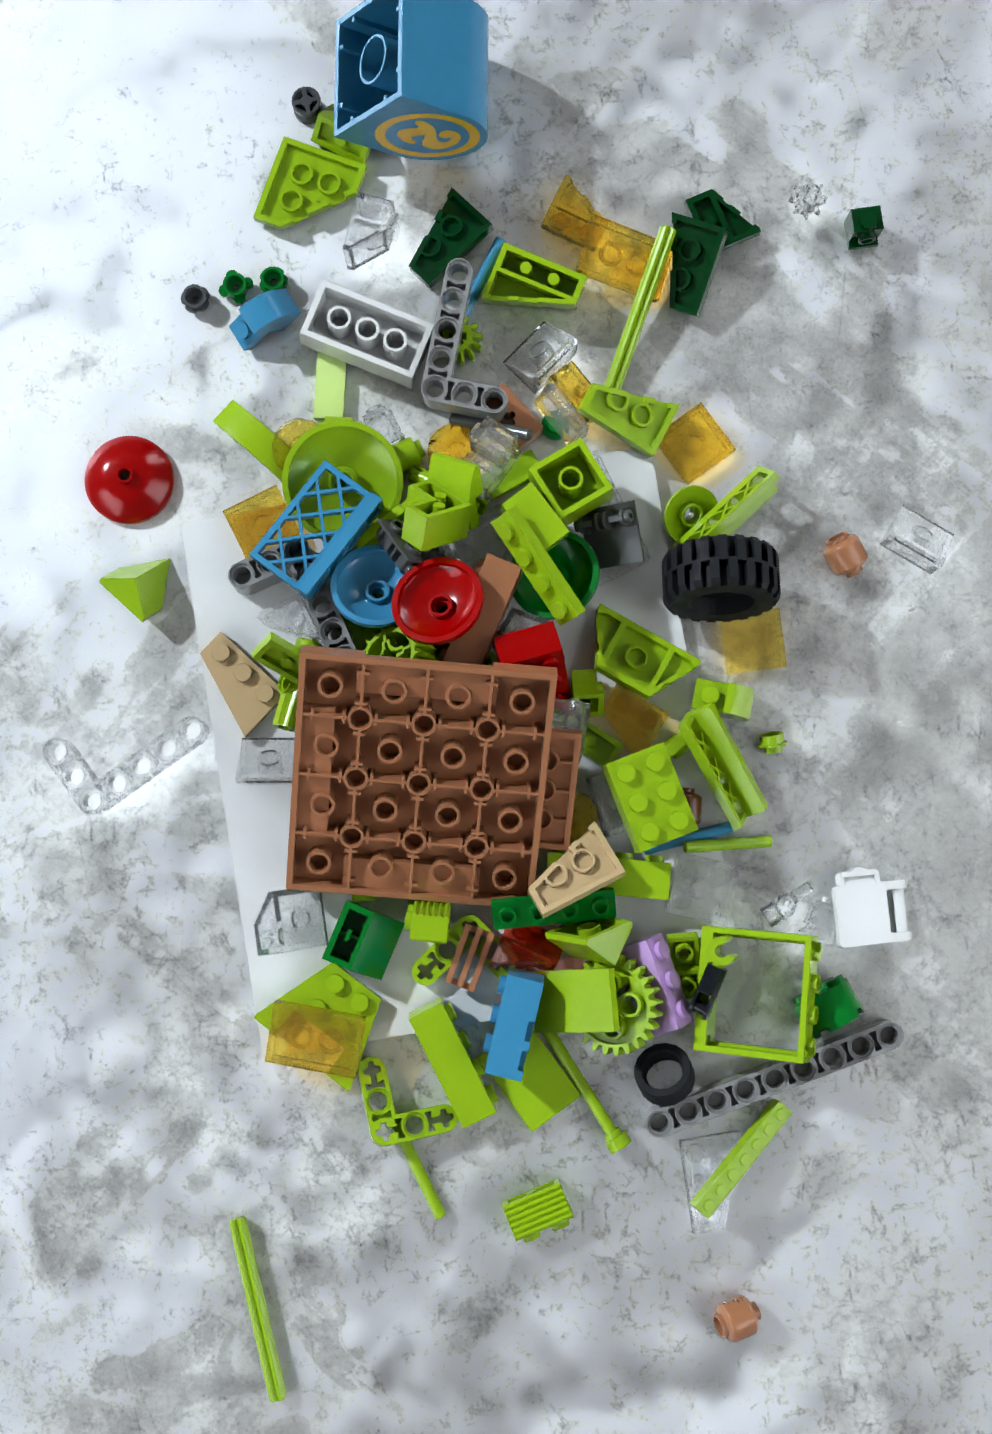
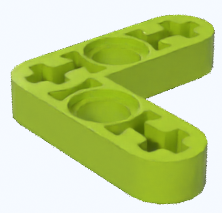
M469 914L461 917L449 929L447 941L453 942L457 948L462 931L464 930L462 925L464 921L468 923L475 921L478 924L476 927L489 932L492 931L476 915ZM468 934L461 956L471 947L474 938L472 934ZM494 935L492 942L498 944L500 953L495 959L486 958L484 964L500 979V975H506L507 971L502 965H500L498 970L493 965L500 962L504 954L507 953L510 958L505 960V962L510 967L517 965L520 969L525 970L523 963ZM487 937L482 939L476 948L475 955L480 958L482 947ZM434 943L413 965L412 976L420 985H431L450 968L453 957L447 959L441 956L439 953L441 943ZM434 952L437 960L444 963L445 966L440 969L437 964L431 971L433 974L432 978L429 979L427 976L420 978L418 974L421 970L418 966L421 963L427 966L433 961L428 955Z
M367 1057L359 1064L357 1076L369 1134L375 1145L388 1147L441 1135L452 1131L457 1126L458 1117L453 1107L448 1104L395 1114L384 1062L377 1057ZM368 1063H372L374 1068H379L380 1072L375 1075L376 1085L383 1082L384 1087L366 1090V1086L372 1085L370 1075H364L363 1073L368 1068ZM380 1093L385 1096L386 1106L384 1109L374 1110L370 1106L369 1099L372 1094ZM441 1110H444L446 1115H451L452 1120L447 1122L448 1127H444L443 1123L439 1122L431 1125L434 1131H428L429 1122L425 1113H430V1119L439 1117ZM417 1117L422 1121L423 1128L419 1134H411L407 1131L406 1121L408 1118ZM400 1119V1131L404 1138H398L399 1132L391 1133L388 1136V1141H384L382 1136L377 1137L376 1131L380 1130V1124H385V1127L388 1129L397 1126L395 1120Z

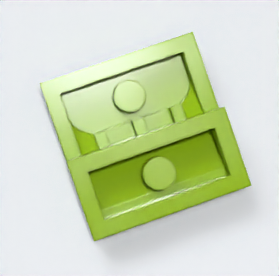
M439 452L433 453L429 464L427 480H434L473 505L469 530H473L480 525L475 498L484 493L479 465Z

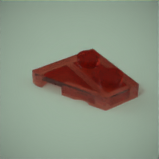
M539 926L505 929L489 967L499 968L500 965H516V969L535 967L540 970H554L563 950L546 939L545 932L547 930Z

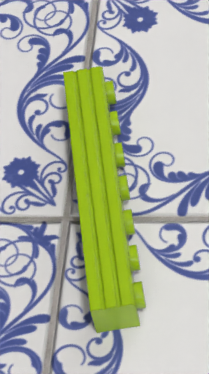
M771 1099L769 1104L689 1204L702 1216L710 1219L793 1113L779 1100Z

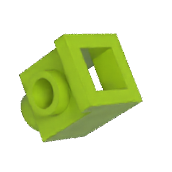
M596 669L571 670L573 717L604 716L602 681L597 682Z

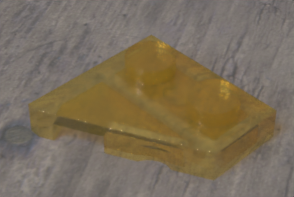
M565 175L541 223V228L594 253L607 227V222L599 212L592 208L588 198L585 195H581L573 185L571 177Z
M618 683L604 704L605 717L630 755L649 748L669 716V713Z

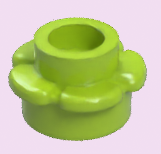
M771 731L759 735L760 744H758V748L764 749L766 754H774L783 751L782 746H785L788 742L784 739L782 731Z

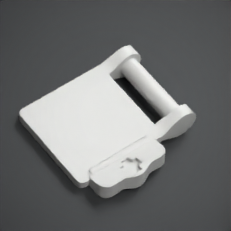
M853 867L846 872H840L835 875L836 886L832 888L837 945L839 948L913 940L912 931H908L904 897V888H907L906 879L880 881L878 870H867L862 867ZM887 890L892 891L896 932L891 933Z

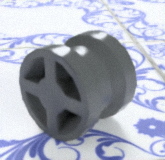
M301 87L293 93L292 106L296 118L303 124L316 123L318 114L323 111L319 93L311 87Z

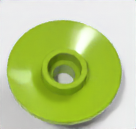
M691 485L678 490L670 498L664 512V524L672 539L678 541L718 504L711 491L701 486ZM689 509V515L684 518L685 512Z

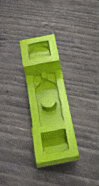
M232 400L213 422L235 442H238L282 483L283 467L290 448L246 409Z

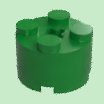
M842 974L821 982L819 993H815L814 1006H818L819 1014L817 1024L813 1025L812 1038L818 1039L822 1037L821 1032L825 1030L831 1033L859 1017V1013L865 1012L847 978H843ZM802 994L791 1000L794 1004L792 1008L799 1020Z

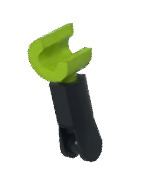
M730 935L716 937L708 944L707 954L712 962L707 963L688 1008L690 1013L695 1011L703 1015L702 1019L707 1020L712 1012L717 995L728 971L724 966L732 964L740 956L735 953L724 956L721 952L722 945L731 942L733 936ZM702 993L710 996L708 1003L699 1000Z

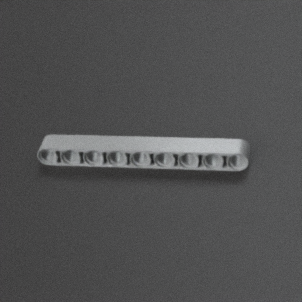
M887 1019L873 1021L816 1043L815 1056L811 1057V1061L808 1062V1069L803 1074H796L794 1069L796 1063L771 1060L692 1090L685 1100L675 1105L651 1106L644 1113V1124L649 1133L654 1137H666L896 1049L903 1042V1030L897 1023ZM891 1026L893 1036L889 1041L883 1042L880 1036L883 1028ZM862 1037L865 1046L862 1051L854 1053L852 1042L854 1039ZM829 1048H834L837 1054L836 1059L832 1063H825L823 1060L824 1052ZM771 1070H778L780 1073L779 1081L774 1085H768L766 1083V1075ZM742 1081H750L752 1086L750 1093L746 1096L737 1094V1086ZM714 1092H721L723 1094L722 1103L716 1107L710 1106L708 1104L709 1096ZM685 1103H692L695 1107L693 1115L687 1118L681 1117L679 1114L680 1107ZM656 1114H663L666 1116L665 1125L658 1129L653 1128L650 1124L652 1117Z

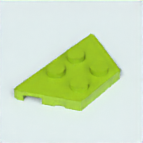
M599 604L596 610L594 669L600 674L648 700L700 665L701 660L603 604Z

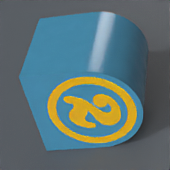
M365 0L336 21L334 137L395 156L418 160L452 159L471 154L483 147L488 138L489 19L486 11L473 0Z

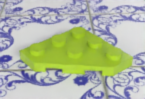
M284 136L253 218L258 223L283 231L358 196L368 170L367 165Z

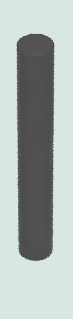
M452 413L449 418V422L452 425L524 441H530L533 435L531 429L456 413Z

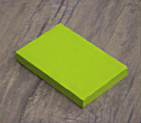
M614 967L530 971L545 975L534 1023L535 1033L620 1031Z
M534 1029L532 1030L530 1047L524 1063L522 1081L519 1082L491 1075L531 1132L581 1096L578 1089L538 1034L535 1033ZM483 1052L478 1056L485 1067L488 1052Z

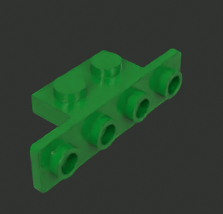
M601 888L544 919L530 896L492 899L493 928L499 930L615 918V891L613 888Z

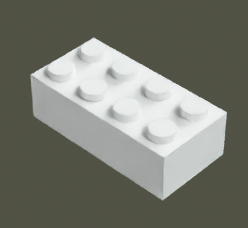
M322 279L301 328L300 341L303 346L411 389L429 347L434 324Z

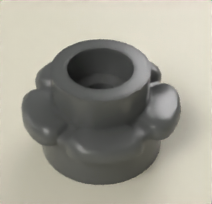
M192 284L184 289L181 295V303L185 305V309L190 313L203 312L209 306L208 299L210 294L205 287ZM198 297V301H193V298Z

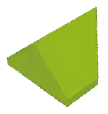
M170 558L120 567L102 577L99 583L141 622H144L160 612L163 607Z

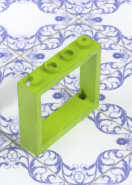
M703 925L698 985L707 963L712 962L708 957L707 947L710 941L716 937L730 935L735 938L805 944L798 1050L714 1040L717 1011L716 998L712 1012L707 1020L702 1019L703 1015L696 1012L693 1050L801 1064L810 1062L811 1057H814L816 1053V1038H812L813 1025L817 1024L819 1014L818 1006H814L815 993H819L821 984L820 974H816L817 961H821L823 954V945L819 943V936ZM702 993L699 1000L708 1003L710 996Z

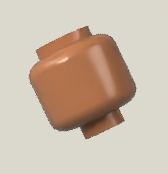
M843 531L825 542L827 546L823 550V556L835 575H846L847 578H850L863 571L862 565L867 561L868 555L857 535L848 534L847 531Z
M738 1295L719 1303L716 1307V1314H713V1323L719 1336L722 1339H728L730 1342H738L755 1335L759 1328L758 1320L761 1319V1312L754 1301L750 1302L743 1295Z

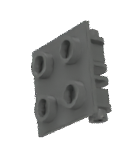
M635 500L598 507L574 521L575 532H580L584 540L592 547L597 556L600 569L645 561Z
M377 519L381 526L376 532L377 541L384 548L387 555L390 556V559L395 562L401 574L404 575L413 566L425 560L447 557L442 546L421 552L403 540L401 536L404 521L398 519Z

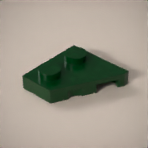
M713 189L686 199L684 202L690 218L729 230L723 250L760 235L761 230L756 224L752 225L740 215L741 212L733 205L727 204L723 197Z

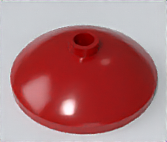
M138 436L117 437L104 443L91 456L85 471V490L93 507L105 518L120 524H139L154 518L168 504L174 489V471L167 455L150 440ZM124 471L130 472L127 480H121L120 478Z
M447 557L428 559L413 566L412 569L402 576L396 585L391 602L393 618L404 635L415 642L425 645L449 643L463 636L474 626L483 608L484 591L477 574L464 562ZM447 607L445 612L439 613L442 608Z

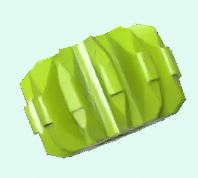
M467 315L461 338L462 344L460 345L457 357L461 367L465 365L464 358L474 362L476 359L473 352H482V346L479 342L483 341V334L477 332L479 329L477 322L469 325V317ZM444 329L439 335L444 339H450L455 335V332L451 329Z

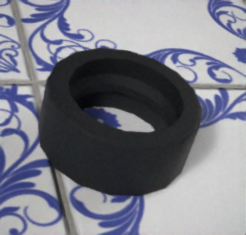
M669 1043L654 1044L640 1054L634 1066L635 1081L643 1097L652 1104L659 1106L675 1105L685 1100L693 1089L695 1083L694 1068L686 1052L677 1045ZM665 1060L676 1061L680 1064L682 1077L675 1085L667 1089H656L649 1085L647 1073L654 1064Z

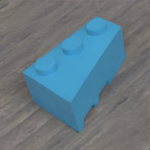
M510 966L508 967L507 976L500 975L496 993L502 994L500 1005L493 1004L489 1022L495 1023L493 1034L486 1033L482 1050L488 1052L485 1067L486 1074L519 1082L522 1081L524 1063L530 1047V1038L538 1012L545 975Z

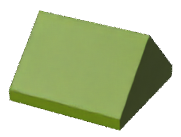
M620 918L571 922L545 932L546 939L573 958L616 966L633 925L632 920Z

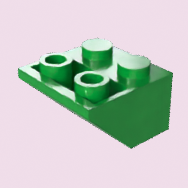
M346 900L322 959L350 971L382 980L405 923L351 900Z

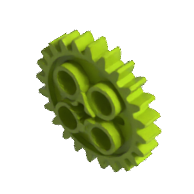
M624 954L620 955L616 966L592 961L585 962L583 964L584 969L614 967L616 995L619 998L617 1006L620 1032H587L582 1042L593 1041V1051L603 1047V1055L614 1052L615 1056L624 1054V1051L626 1054L635 1052V1047L637 1049L645 1047L644 1040L648 1041L654 1038L650 1030L660 1028V1025L654 1018L663 1016V1013L656 1009V1005L663 1003V1000L654 996L660 990V987H651L650 985L655 976L645 977L644 973L647 967L644 965L635 968L636 959H629L626 962ZM628 984H629V985H630L629 990H628L626 993H624V991L626 990V988H627V986H628ZM632 997H634L638 1003L637 1010L633 1009V1007L631 1006Z

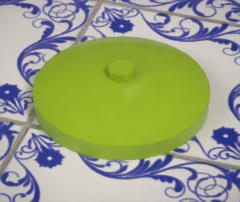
M333 420L321 423L300 436L286 457L282 472V489L287 506L324 460L368 492H373L382 498L384 509L369 528L377 522L378 518L384 517L400 503L403 492V472L400 460L388 440L368 425L352 420ZM326 471L319 480L320 490L338 488L337 478ZM341 482V487H347L346 484ZM316 485L311 491H316ZM356 492L342 493L344 508L355 507L363 499ZM339 494L321 496L323 511L341 509ZM317 497L305 498L301 502V514L319 511ZM297 509L293 512L292 515L297 514ZM351 513L345 514V518L347 519ZM341 514L324 517L325 532L338 530L343 524ZM320 517L302 520L303 527L309 532H322Z

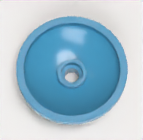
M381 544L357 548L343 557L333 571L330 584L333 602L346 619L357 625L368 628H383L395 625L391 602L395 587L403 574H401L395 562L390 559V556L387 555ZM376 594L383 595L381 598H374L373 596Z

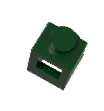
M880 205L850 210L844 221L848 250L878 246V237L884 229Z

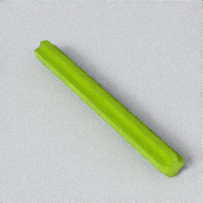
M663 225L659 228L604 386L619 390L622 388L676 234V230L673 227Z
M245 1216L231 1219L229 1226L269 1401L273 1403L285 1399L286 1389L247 1219Z

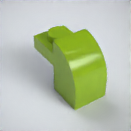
M697 678L691 709L714 702L721 717L748 722L750 720L755 690L734 683L726 684Z

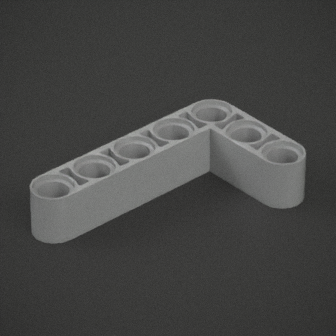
M455 258L448 263L445 270L421 383L422 399L432 409L497 421L502 419L508 410V397L502 388L453 378L473 286V268L466 259ZM460 271L467 274V277L462 281H457L452 278V275ZM451 300H457L461 303V306L456 310H451L446 307V304ZM444 329H451L455 332V335L450 339H444L439 334ZM443 357L449 361V364L444 368H438L433 364L437 358ZM433 386H438L443 390V393L438 397H431L427 394V391ZM462 392L470 393L473 396L472 400L468 403H461L456 398ZM497 398L502 402V406L498 409H490L486 403L489 399Z
M305 540L306 554L314 555L315 553L310 544ZM301 541L283 543L285 558H292L295 551L302 549ZM279 544L262 551L260 555L268 561L281 559ZM251 557L235 563L228 572L230 583L238 593L245 596L255 594L282 582L272 572L265 571V567ZM312 560V561H307V562H308V567L311 565V563H312L314 560ZM304 562L286 564L287 575L289 577L294 576L296 582L305 572ZM278 565L277 568L283 571L282 565ZM245 573L251 574V578L246 584H238V579L241 575ZM326 581L310 602L304 599L325 647L357 650L342 614L333 602L331 589ZM321 602L330 603V608L325 613L316 612V607ZM338 628L342 630V635L337 640L328 639V634L332 629Z

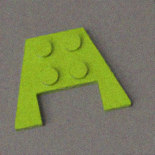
M330 963L258 1012L254 1019L273 1034H277L294 1010L300 1012L345 1047L344 1052L326 1075L349 1091L382 998L344 968Z

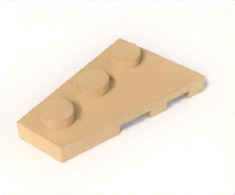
M220 632L200 654L244 737L247 738L278 705L281 693L278 691V684L229 638Z
M594 821L587 828V831L568 847L567 852L556 863L553 862L528 888V893L544 919L624 877L625 870L596 821Z

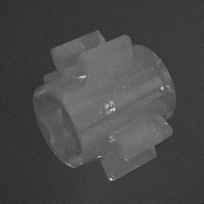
M811 179L803 186L797 183L794 188L796 194H791L789 198L790 203H795L793 214L799 213L804 215L805 220L813 212L819 216L822 211L821 205L825 204L828 199L827 196L822 195L821 189L823 184L818 186L812 183Z

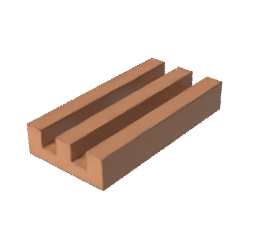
M466 923L445 982L474 993L495 933ZM469 931L475 933L462 972L459 979L453 978ZM482 935L487 937L471 983H467L465 979Z

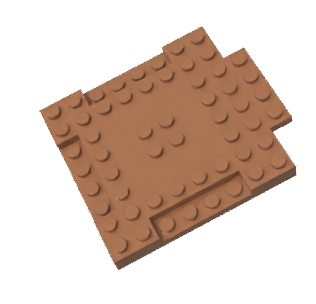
M302 645L299 655L286 889L491 906L492 899L530 896L528 888L536 879L539 848L567 851L571 836L582 730L552 728L558 676L557 668L493 662V666L366 655V651Z

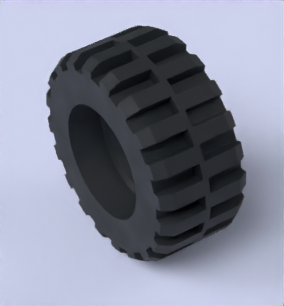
M718 534V536L711 537L707 535L695 540L693 538L686 540L683 544L678 543L668 550L662 560L663 603L673 615H678L682 619L689 618L697 622H732V620H744L751 616L762 615L763 612L770 611L780 599L781 587L778 553L765 540L760 541L757 537H744V535L739 534L734 536Z

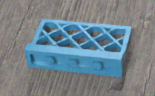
M324 460L249 555L310 602L332 575L337 564L350 552L384 509L383 500L375 493L368 492ZM326 471L337 478L338 488L320 490L319 480ZM341 482L346 484L347 487H341ZM316 485V491H311ZM356 492L363 499L355 507L344 508L342 493ZM339 494L341 509L323 511L321 496ZM317 497L319 511L301 514V502L305 498ZM297 509V514L292 515L293 512ZM351 513L349 517L346 519L345 514ZM341 514L343 523L338 530L325 532L324 517ZM320 517L322 532L304 535L302 520ZM298 520L300 535L282 538L281 527L285 522ZM277 532H278V538L273 539V537H274V536L277 534ZM326 537H332L327 543ZM323 538L324 548L319 554L307 555L305 540ZM301 541L303 556L285 558L283 543ZM279 544L281 559L268 561L260 555L267 545ZM312 560H314V561L311 563V565L308 567V562H307V561H312ZM304 562L305 572L296 582L287 575L286 564ZM276 565H282L283 571L278 569Z

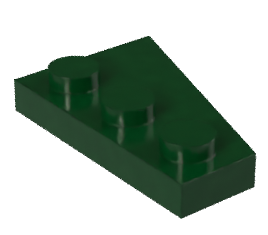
M452 187L442 210L439 209L434 218L435 223L429 234L424 236L408 265L410 271L429 289H432L444 277L446 267L451 260L464 258L494 230L492 223Z
M672 212V223L676 234L671 246L673 257L672 270L670 271V308L700 318L729 230Z

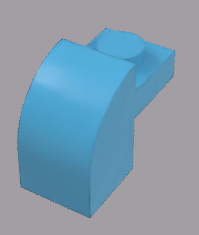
M286 288L270 290L242 305L238 309L241 314L229 325V328L244 351L252 350L269 332L284 331L301 312Z

